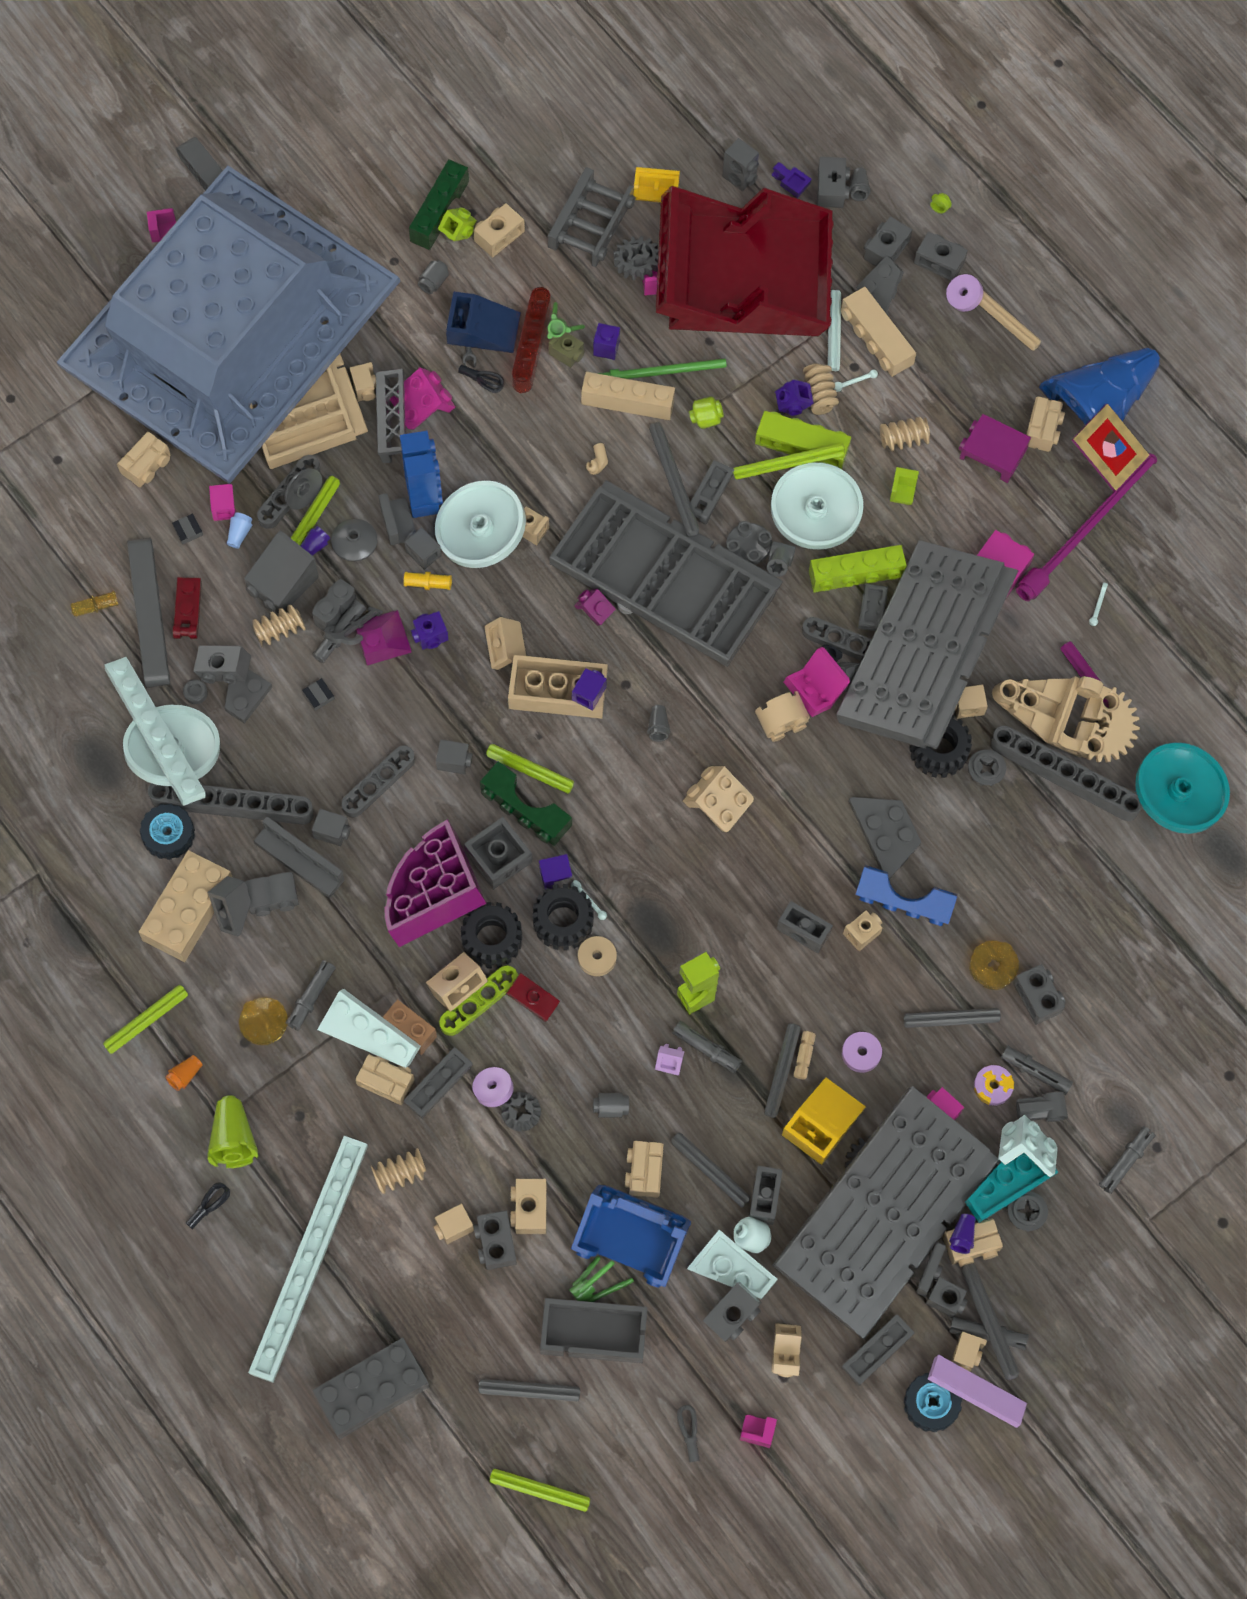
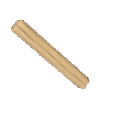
M983 291V298L979 305L1033 351L1037 349L1041 340Z

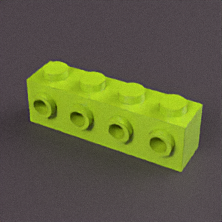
M902 545L811 560L809 575L813 592H820L901 578L907 565Z

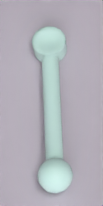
M871 370L868 374L843 383L835 382L834 390L840 392L845 386L870 377L876 378L878 372Z
M1103 583L1093 617L1089 620L1091 626L1098 624L1097 617L1108 583Z
M574 880L571 883V887H578L579 893L583 890L579 881ZM590 898L593 909L598 913V918L605 920L607 913L601 911Z

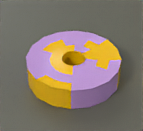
M990 1065L984 1067L978 1072L974 1080L976 1096L987 1105L997 1106L1005 1103L1014 1090L1012 1075L1001 1066ZM990 1082L997 1083L998 1088H991Z

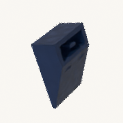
M454 291L446 328L447 344L514 353L521 312L476 294Z

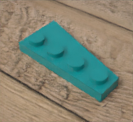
M1022 1153L1006 1165L1001 1161L965 1203L980 1223L1053 1176L1049 1177L1025 1153Z

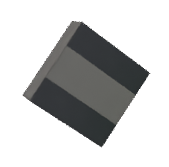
M193 513L172 522L182 545L203 536V532Z
M322 678L302 690L303 695L314 711L335 699Z

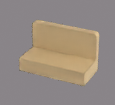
M499 617L485 625L492 669L499 670L513 663L514 655L526 656L522 628L519 621Z

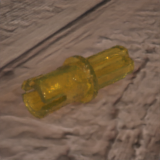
M115 591L97 597L91 595L92 598L72 603L71 610L73 615L77 617L95 611L99 613L98 610L118 606L119 604Z

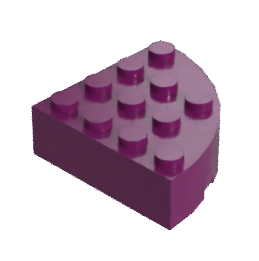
M448 819L429 830L421 837L423 840L414 849L411 847L405 853L395 868L386 892L388 899L386 906H384L385 921L388 932L398 947L486 904L460 839Z

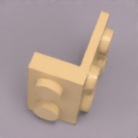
M711 766L703 771L700 781L689 788L683 802L689 808H700L721 831L728 832L751 805L754 798L725 766Z

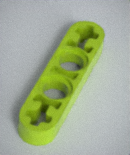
M511 966L499 968L487 978V983L451 1012L449 1010L446 1011L439 1021L442 1033L447 1036L458 1034L505 996L518 976L516 969ZM502 974H512V981L509 983V981L506 980L502 984H500L502 990L500 991L497 984H499L503 980ZM486 987H491L496 993L493 998L485 999L481 995L482 990ZM471 1002L476 1005L477 1009L473 1014L463 1012L462 1008L466 1003ZM459 1011L464 1021L462 1022L461 1018L455 1021V1028H446V1020L453 1021L456 1019L457 1013L455 1012Z

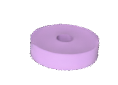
M968 274L959 275L948 285L947 300L959 311H970L980 304L983 298V287L974 276ZM968 290V293L962 296L963 291Z
M857 1032L850 1035L842 1048V1058L845 1064L851 1070L860 1073L873 1070L880 1062L882 1056L880 1042L875 1036L867 1032ZM864 1049L866 1051V1055H859L858 1050Z
M491 1067L481 1071L476 1076L473 1082V1092L476 1099L482 1105L497 1107L507 1102L511 1097L513 1082L510 1075L504 1069ZM497 1085L494 1089H490L491 1086Z

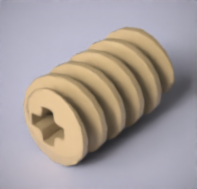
M812 364L803 369L805 382L809 383L814 402L811 405L813 414L822 415L829 413L839 403L838 399L835 398L837 391L833 390L835 383L831 382L834 379L833 375L830 374L832 371L831 366Z
M916 417L915 422L910 418L907 419L906 424L903 420H899L897 425L895 422H890L889 426L881 424L880 437L884 449L886 446H889L892 452L894 451L895 444L902 450L904 442H906L908 448L912 447V441H915L917 446H920L921 439H924L925 443L929 444L930 430L927 419L925 417L924 419Z
M289 604L287 606L288 613L283 608H280L279 616L274 612H270V620L263 615L261 617V624L257 619H253V629L262 648L263 640L268 645H271V637L280 641V633L286 638L289 637L288 630L290 629L294 634H297V626H300L303 631L306 630L297 608L295 609Z
M418 1148L415 1150V1157L408 1151L406 1152V1160L397 1155L395 1164L388 1158L387 1167L380 1161L377 1162V1170L371 1166L378 1189L382 1194L386 1193V1185L394 1191L395 1182H398L401 1187H405L406 1178L413 1184L414 1175H417L422 1181L424 1180V1172H426Z

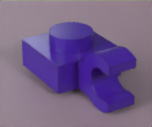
M780 162L773 167L774 172L772 176L781 181L780 186L796 198L811 184L812 179L796 167H793L790 171Z

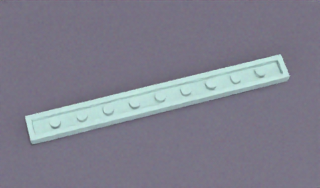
M347 1136L343 1137L248 1372L250 1375L274 1383L368 1144Z

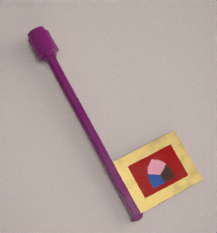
M1105 404L1072 438V441L1114 492L1042 568H1032L1018 583L1016 592L1024 601L1029 602L1031 599H1036L1049 585V574L1153 464L1157 463V457L1152 453H1147L1108 404Z

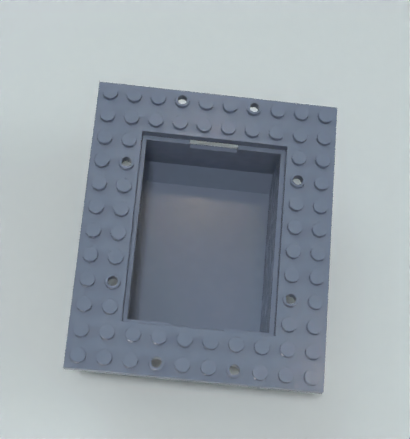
M227 166L114 293L112 299L60 357L57 364L63 370L230 484L401 281L394 273L230 166ZM154 373L166 382H168L169 384H171L172 386H174L176 389L184 393L186 397H184L183 395L175 391L173 388L159 380L157 377L154 376ZM124 397H128L127 400L122 401ZM252 403V405H257V407L251 409L250 404ZM175 432H179L177 436H173Z

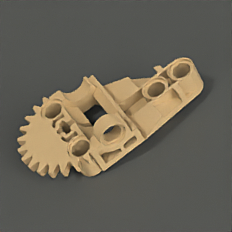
M1075 676L1071 679L1033 681L1023 679L1018 682L1009 679L997 684L992 690L994 700L1043 741L1077 757L1091 760L1095 756L1098 763L1104 757L1107 763L1111 762L1112 755L1115 760L1120 759L1119 752L1123 756L1127 754L1125 747L1133 748L1134 745L1130 742V739L1137 740L1138 738L1132 731L1140 730V727L1133 725V722L1139 720V717L1131 715L1137 709L1136 707L1128 708L1132 700L1123 701L1124 692L1118 695L1116 687L1109 689L1103 686L1104 684L1094 678L1085 676L1078 678ZM1003 687L1009 690V697L1004 695ZM1078 694L1087 698L1080 718L1088 722H1079L1074 737L1071 738L1064 733ZM1024 696L1030 699V706L1024 703ZM1104 698L1108 700L1109 708H1106L1104 706ZM1089 741L1094 745L1093 752L1088 748Z

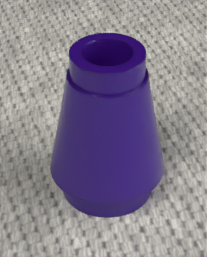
M316 526L314 529L311 528L300 546L313 556L328 545L327 542L330 540V537L320 527Z
M961 1214L949 1239L951 1243L950 1248L953 1251L969 1254L970 1250L974 1248L976 1220L974 1216Z

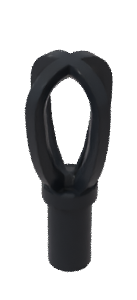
M464 365L459 367L458 373L472 378L480 386L492 393H498L504 387V379L498 373L474 370ZM486 375H491V376L497 377L498 379H495V378H492V377L486 376ZM485 379L494 381V382H496V383H499L500 385L493 384V383H491V382H489V381H487V380H485Z
M221 1182L212 1185L203 1197L201 1205L198 1206L196 1212L185 1223L193 1230L205 1216L228 1200L230 1189ZM220 1188H223L224 1193L212 1205L206 1208L214 1194Z

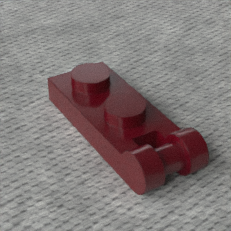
M177 577L173 625L174 639H181L182 636L198 639L201 578ZM190 624V627H182V625Z

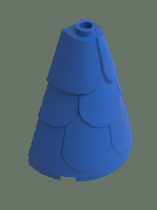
M1150 348L1112 356L1108 360L1085 365L1079 369L1052 376L1042 382L1039 388L1050 400L1058 401L1062 398L1085 425L1105 404H1108L1123 422L1134 402L1140 399L1157 372L1160 357L1154 349L1151 350Z

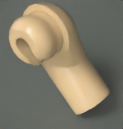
M603 443L593 446L596 458L591 460V463L587 462L586 469L590 474H599L608 464Z

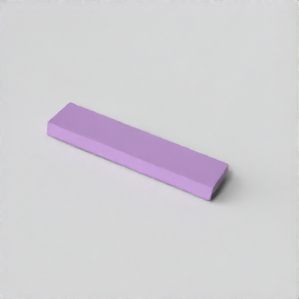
M940 1355L934 1358L928 1380L1016 1428L1021 1425L1027 1405L1026 1402Z

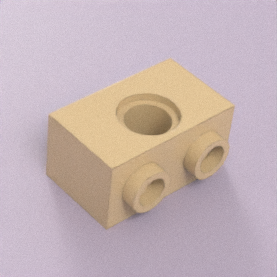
M505 203L502 207L496 208L485 221H480L475 226L474 241L493 258L525 232L524 219Z
M463 952L428 980L426 984L433 996L451 1012L487 983L488 980L480 966Z
M516 1179V1186H511V1202H516V1211H511V1227H515L516 1234H546V1179ZM531 1201L536 1207L533 1211L526 1212L522 1209L523 1203Z

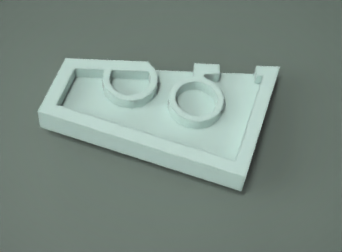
M718 1230L687 1268L690 1271L732 1288L736 1283L741 1282L755 1297L760 1299L767 1294L778 1280L720 1230Z

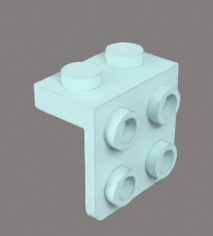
M1023 1115L1015 1122H1009L1003 1127L999 1159L1005 1165L1022 1153H1025L1049 1177L1055 1174L1057 1145L1052 1138L1047 1137L1040 1130L1036 1122Z

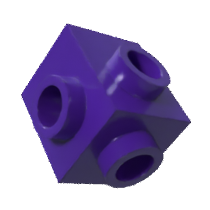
M792 380L786 382L775 391L779 411L791 416L801 414L803 410L814 404L809 383Z
M439 611L432 614H422L416 620H413L414 629L411 630V634L415 644L419 642L422 650L436 648L441 643L448 641V631Z

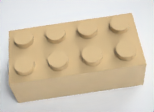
M514 655L508 695L509 709L602 719L606 689L593 711L572 701V690L585 668L591 671L597 670L607 678L608 664Z
M188 850L139 930L142 941L185 962L214 914L208 891L227 876L232 877L231 872Z

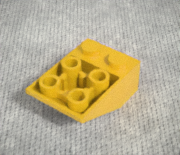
M825 1078L784 1127L782 1136L822 1165L866 1106L831 1080Z

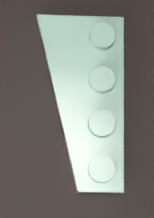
M345 989L338 992L317 1029L405 1068L411 1064L421 1045Z

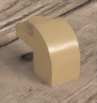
M775 1324L772 1372L782 1377L799 1376L801 1326Z

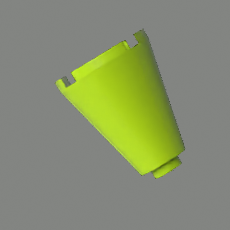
M229 1095L222 1097L216 1104L207 1158L209 1163L216 1167H219L218 1163L226 1164V1168H239L253 1163V1157H258V1149L241 1100Z

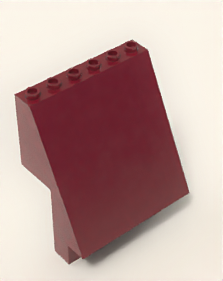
M671 186L661 195L656 313L669 316L670 330L820 336L829 329L832 322L830 307L832 304L831 286L833 281L831 278V268L833 265V259L831 258L833 247L832 229L834 226V221L832 220L833 210L767 188H763L744 207L739 208Z

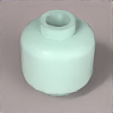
M745 1217L734 1228V1241L741 1249L751 1253H759L766 1249L771 1242L770 1228L763 1221L753 1217Z

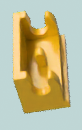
M636 167L633 195L636 197L635 200L661 202V195L671 186L679 188L680 171Z

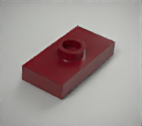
M522 973L518 974L506 992V995L544 1022L549 1019L560 1000Z

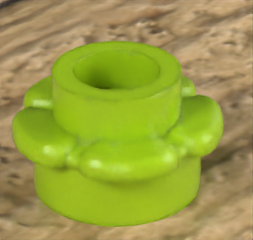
M944 193L934 194L931 197L932 202L930 206L937 213L943 214L952 206L949 196Z

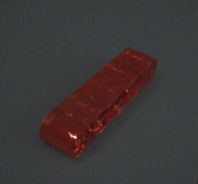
M537 287L531 292L514 361L512 386L519 393H526L533 386L551 310V295L549 290L544 287ZM524 358H530L531 360L525 361V360H523V359H524ZM521 377L526 378V380H518V379L521 378Z

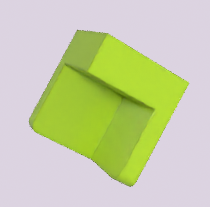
M896 467L890 502L912 505L919 471Z

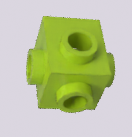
M465 208L450 209L444 214L438 230L453 241L468 239L474 232V225L477 220Z

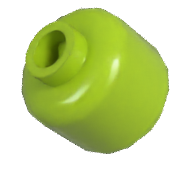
M712 396L694 401L692 405L693 410L689 411L692 423H697L701 429L720 424L721 418L724 417L720 400H716Z

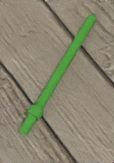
M716 359L623 371L612 369L609 372L597 374L632 379L726 368L727 365L726 359Z

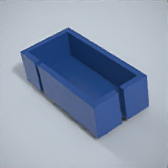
M428 430L400 435L412 518L438 514L439 505H443L434 438L429 439Z

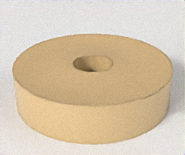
M590 937L579 947L578 963L581 969L589 975H606L616 964V948L610 940L604 937ZM595 953H599L602 957L600 959H594L593 955Z

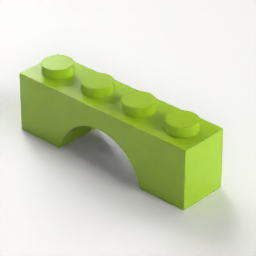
M707 952L680 966L679 973L685 983L678 987L677 995L689 1015L715 1001L720 966L714 957H709Z

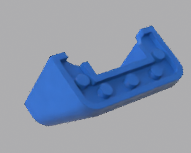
M598 1185L591 1193L571 1249L576 1251L578 1256L585 1259H590L591 1256H596L597 1254L644 1272L643 1276L647 1279L646 1282L649 1285L658 1288L661 1286L666 1287L690 1228L691 1221L684 1216L612 1187Z

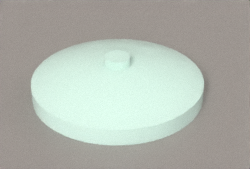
M808 463L792 468L779 479L772 494L771 514L778 530L792 543L808 549H828L842 544L855 533L863 514V497L857 483L842 469L826 463Z
M477 481L467 484L453 492L441 506L435 522L436 540L444 554L458 565L469 568H482L493 565L506 558L521 541L526 525L525 510L517 495L501 483Z
M183 705L156 707L197 779L203 777L215 765L220 752V738L215 724L204 713ZM133 720L127 728L123 739L124 756L128 766L138 777L147 782L161 786H171Z

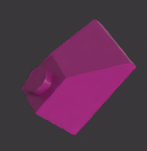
M398 610L375 616L364 623L363 627L355 630L356 634L363 636V640L359 643L367 666L412 652Z

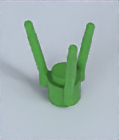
M554 302L551 315L552 321L548 325V339L561 337L565 332L570 333L571 331L585 328L584 324L567 326L564 319L558 318V303Z
M597 1256L582 1275L572 1283L573 1287L569 1291L577 1301L595 1302L633 1283L634 1279L630 1278L593 1295L596 1290L592 1284L614 1265V1261H610L593 1277L587 1280L586 1277L600 1261V1257Z

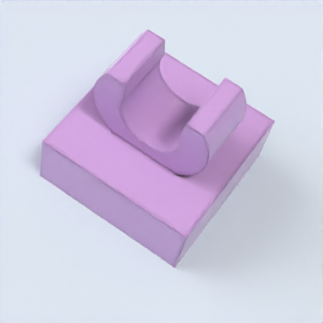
M669 1044L660 1046L655 1070L679 1076L684 1051H682L681 1047H678L677 1050L668 1048Z

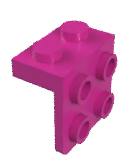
M419 368L404 381L405 425L408 429L414 430L437 409L450 413L455 408L451 401L452 395L443 388L440 383L441 378L435 371L431 372ZM394 395L390 398L395 407L399 403V399Z
M820 647L802 670L787 676L783 683L793 695L795 691H798L807 712L811 717H814L834 705L850 683V679L825 648Z

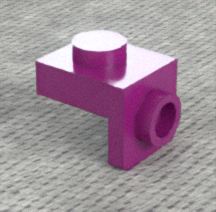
M598 589L583 591L577 598L579 601L574 605L577 609H583L597 626L602 625L616 610Z

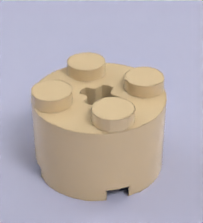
M795 691L793 696L789 692L766 702L767 708L762 710L759 707L755 711L767 738H771L772 742L781 740L785 737L784 733L790 730L796 733L807 727L806 723L810 719L798 691Z

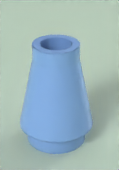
M237 512L234 514V517H231L226 543L228 546L240 548L241 543L253 526L251 524V517Z

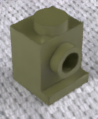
M567 332L561 337H553L549 342V355L570 368L584 356V343Z

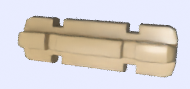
M804 1031L802 1034V1044L799 1047L796 1061L797 1066L794 1071V1077L797 1079L805 1080L807 1078V1067L810 1065L813 1051L812 1045H814L816 1036L813 1032Z

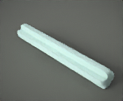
M831 290L832 304L830 307V317L832 322L828 329V366H831L832 371L836 372L840 369L841 292L839 290Z

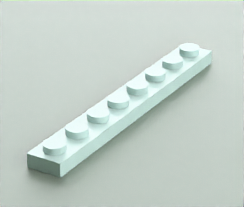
M127 657L105 664L107 675L182 805L184 806L205 798V791Z

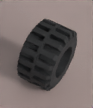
M952 715L942 737L952 744L953 751L941 754L928 746L925 749L910 744V752H912L910 757L912 761L916 760L915 766L917 769L923 768L922 773L927 775L930 772L932 773L931 777L935 778L937 774H941V778H946L948 773L952 776L956 774L957 769L960 771L963 768L972 747V736L968 734L969 728L967 725L962 726L963 721L960 718L956 721L954 719L955 715Z
M558 884L553 885V890L545 889L543 896L539 894L537 903H534V931L537 932L539 940L543 939L544 944L548 947L552 944L553 949L558 950L560 946L565 951L569 950V946L572 945L575 949L579 947V942L583 943L587 939V935L590 936L594 920L592 902L590 898H586V893L583 890L579 893L576 886L570 889L568 884H563V888H558ZM558 908H569L577 914L578 918L568 927H559L549 920V915Z
M486 902L485 907L480 906L476 908V911L468 912V917L463 919V926H461L463 950L480 967L486 964L487 968L492 969V965L496 964L497 968H500L503 962H506L507 965L511 963V958H516L518 949H521V922L518 921V916L515 912L511 913L510 907L502 908V903L498 902L496 906H492L491 902ZM491 925L498 926L506 932L504 940L496 945L483 944L479 941L477 935L484 927Z

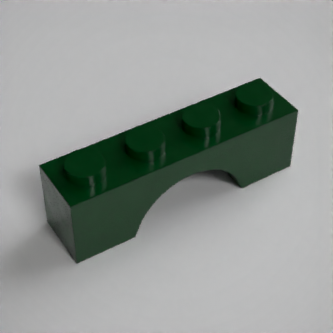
M448 159L409 227L411 243L431 250L440 234L438 227L449 205L455 198L460 199L469 183L468 167Z
M497 761L480 781L481 794L489 801H496L500 805V809L507 815L513 814L524 828H531L535 831L537 837L546 844L549 842L555 846L571 828L572 817L554 803L542 808H534L522 803L515 793L517 775Z

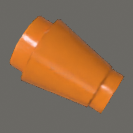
M192 1055L168 1070L165 1078L175 1090L185 1089L203 1065L196 1056Z

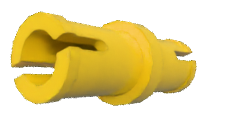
M427 571L425 574L405 572L404 586L424 587V590H430V588L451 590L452 575H436Z

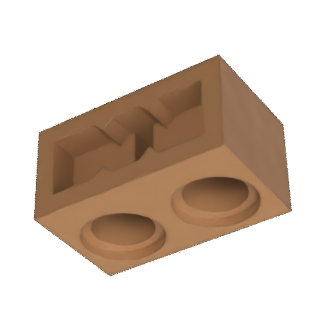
M398 999L383 1016L385 1020L421 1045L417 1052L420 1055L437 1038L436 1029Z

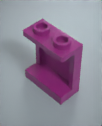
M982 413L978 421H973L969 429L971 433L969 438L964 437L959 446V450H961L959 459L964 461L965 457L968 456L1002 473L1000 480L1008 483L1027 451L1031 437Z

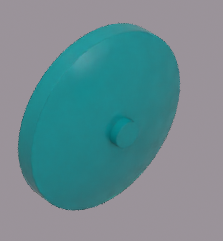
M1186 743L1161 745L1145 757L1136 774V792L1143 809L1155 822L1171 831L1191 834L1207 830L1223 816L1228 807L1230 787L1224 770L1209 753L1194 745Z

